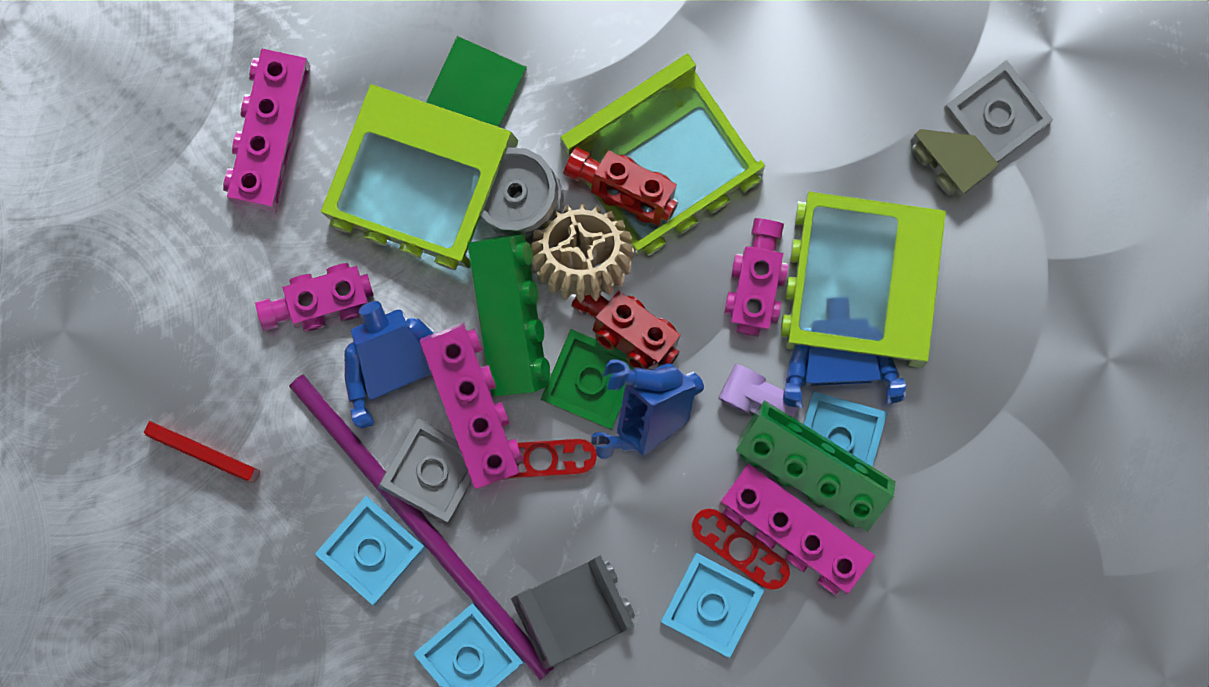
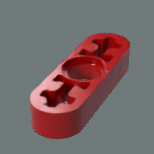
M585 439L520 442L517 444L519 449H525L523 462L527 471L519 472L502 480L585 474L595 466L597 453L594 446ZM564 446L562 454H573L576 446H583V451L590 453L591 458L585 460L584 467L581 468L576 467L575 461H563L565 469L557 470L558 454L555 447ZM544 448L551 453L552 463L547 469L536 470L531 466L529 458L535 449Z
M711 508L703 509L694 516L691 524L694 537L751 580L768 590L779 589L787 583L790 576V568L786 560L718 510ZM711 516L716 517L718 521L715 526L723 533L726 532L727 526L735 531L726 538L722 550L715 546V543L720 540L719 537L713 533H709L705 537L700 533L702 525L698 522L702 517L706 520L711 518ZM744 538L751 544V555L746 560L738 561L730 555L729 546L734 539ZM759 549L766 553L760 559L767 565H772L775 562L780 565L778 572L782 577L779 581L772 579L769 583L763 579L766 574L765 571L757 565L753 573L746 568L756 559Z

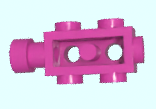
M754 218L751 234L754 235L753 247L745 246L743 255L735 254L731 277L738 278L736 292H728L724 314L731 315L730 324L738 325L737 333L759 337L760 330L768 331L770 323H778L781 302L775 301L777 286H785L788 272V264L782 263L784 253L775 252L777 240L782 238L784 224L781 222ZM755 263H766L768 273L758 275L754 271ZM752 299L758 300L761 304L760 312H749L747 302Z
M342 263L327 268L326 275L312 278L311 274H303L289 280L290 285L282 287L285 298L274 301L267 298L255 302L263 332L278 328V323L292 320L295 328L302 326L304 332H310L325 327V319L340 316L341 321H349L361 317L359 309L368 303V297L374 296L368 274L360 276L357 266L349 267L348 263ZM341 283H347L351 286L350 292L345 296H341L336 292L337 286ZM303 294H311L313 302L311 305L304 307L299 304V298Z

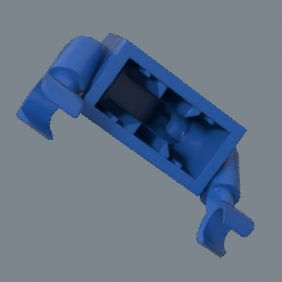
M844 297L826 299L827 320L813 321L810 329L804 330L874 341L883 339L877 328L869 327L867 319H850L849 298ZM795 345L788 365L783 403L786 406L803 408L800 390L803 385L806 387L876 384L881 380L887 385V404H892L905 399L906 383L904 378H899L900 375L893 358Z
M379 301L369 302L359 309V314L364 324L351 330L353 342L348 344L344 352L345 384L349 402H352L354 407L350 409L352 420L358 428H366L374 424V420L365 406L367 395L372 400L432 374L422 349L420 338L434 334V332L420 319L414 317L407 318L402 310L397 309L385 314Z
M620 360L609 361L602 375L604 377L613 374L609 379L607 389L612 391L618 390L624 384L626 385L617 427V434L619 436H611L603 432H597L591 436L592 445L606 444L605 446H596L597 456L601 459H607L612 456L614 449H622V452L637 450L644 456L678 431L689 421L694 396L704 390V384L700 376L695 372L684 375L673 364L668 363L653 370L639 368L629 370V367Z

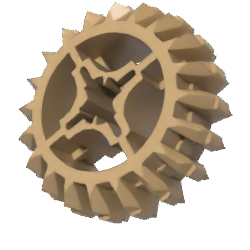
M583 202L579 210H572L567 204L563 214L554 210V220H547L541 225L544 228L543 230H534L531 243L533 254L531 268L533 273L537 274L540 285L548 284V290L551 295L561 290L565 301L571 294L577 295L580 303L585 298V295H591L597 301L600 291L611 296L614 285L622 286L625 281V275H629L632 269L634 248L632 247L630 232L625 231L623 220L615 221L612 211L602 215L599 205L590 211L586 210Z

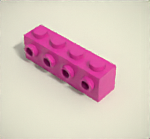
M261 48L259 59H253L249 73V80L254 81L251 95L244 96L241 106V117L245 118L242 132H236L232 145V154L236 155L233 169L227 170L223 184V191L228 192L227 198L232 203L277 212L310 71V64L307 58Z
M461 323L420 338L422 349L474 488L477 489L518 474L519 469L516 463L523 461L516 439L508 441L503 426L510 423L502 402L494 404L489 390L496 388L489 366L480 367L476 353L483 350L475 329L467 331L465 324Z
M749 463L720 501V504L725 507L722 512L723 515L740 527L746 522L756 529L757 532L754 534L756 539L770 549L778 545L788 553L785 558L787 562L803 573L807 568L820 576L817 583L835 596L839 591L843 594H849L875 557L873 553Z

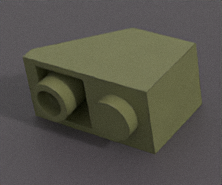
M920 129L910 140L914 145L911 150L915 157L924 166L929 164L938 174L935 179L941 189L949 196L953 193L957 199L964 196L999 166L975 135Z

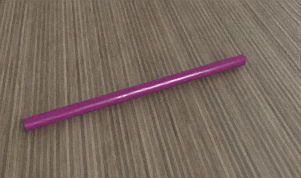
M302 374L289 385L291 390L539 681L542 680L554 667L551 666L544 670L527 635L423 513L378 488L387 471L307 377Z

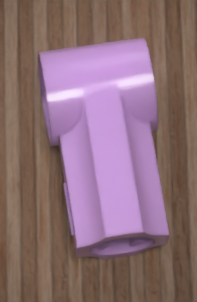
M739 364L734 365L718 397L723 403L747 414L750 412L755 414L764 400L791 417H794L798 409L797 407L786 406L783 403L784 390L765 382L766 378Z

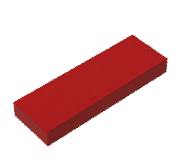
M152 421L148 422L143 432L145 436L249 483H255L259 475V469Z

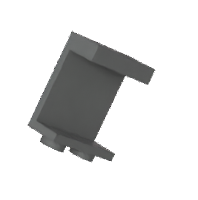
M601 555L511 598L544 670L634 627L631 620L635 617L633 608L626 597H620L615 583L618 582L615 570L610 562L604 563Z

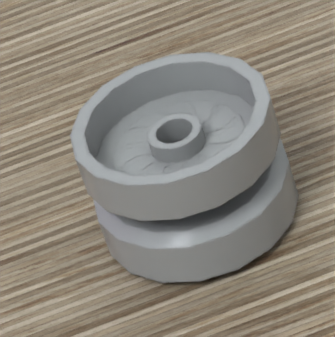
M509 147L505 152L481 216L497 234L507 236L525 233L526 241L532 240L534 230H543L544 228L541 226L547 220H554V210L560 214L563 211L564 193L560 180L540 155L526 148ZM477 170L473 178L472 195L481 174L479 170ZM517 192L522 193L518 198H513Z

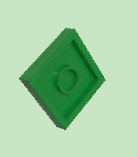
M457 36L426 103L500 127L527 68Z
M570 329L548 380L549 386L545 387L540 400L612 430L622 406L626 384L621 389L609 390L607 385L613 374L604 377L602 375L607 363L611 360H620L629 367V370H633L626 360L628 355L618 348L608 350L599 344L596 339Z

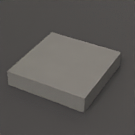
M1007 60L944 107L964 134L975 135L997 162L1053 121L1049 113Z
M417 418L378 488L447 525L469 486L471 477L457 440Z

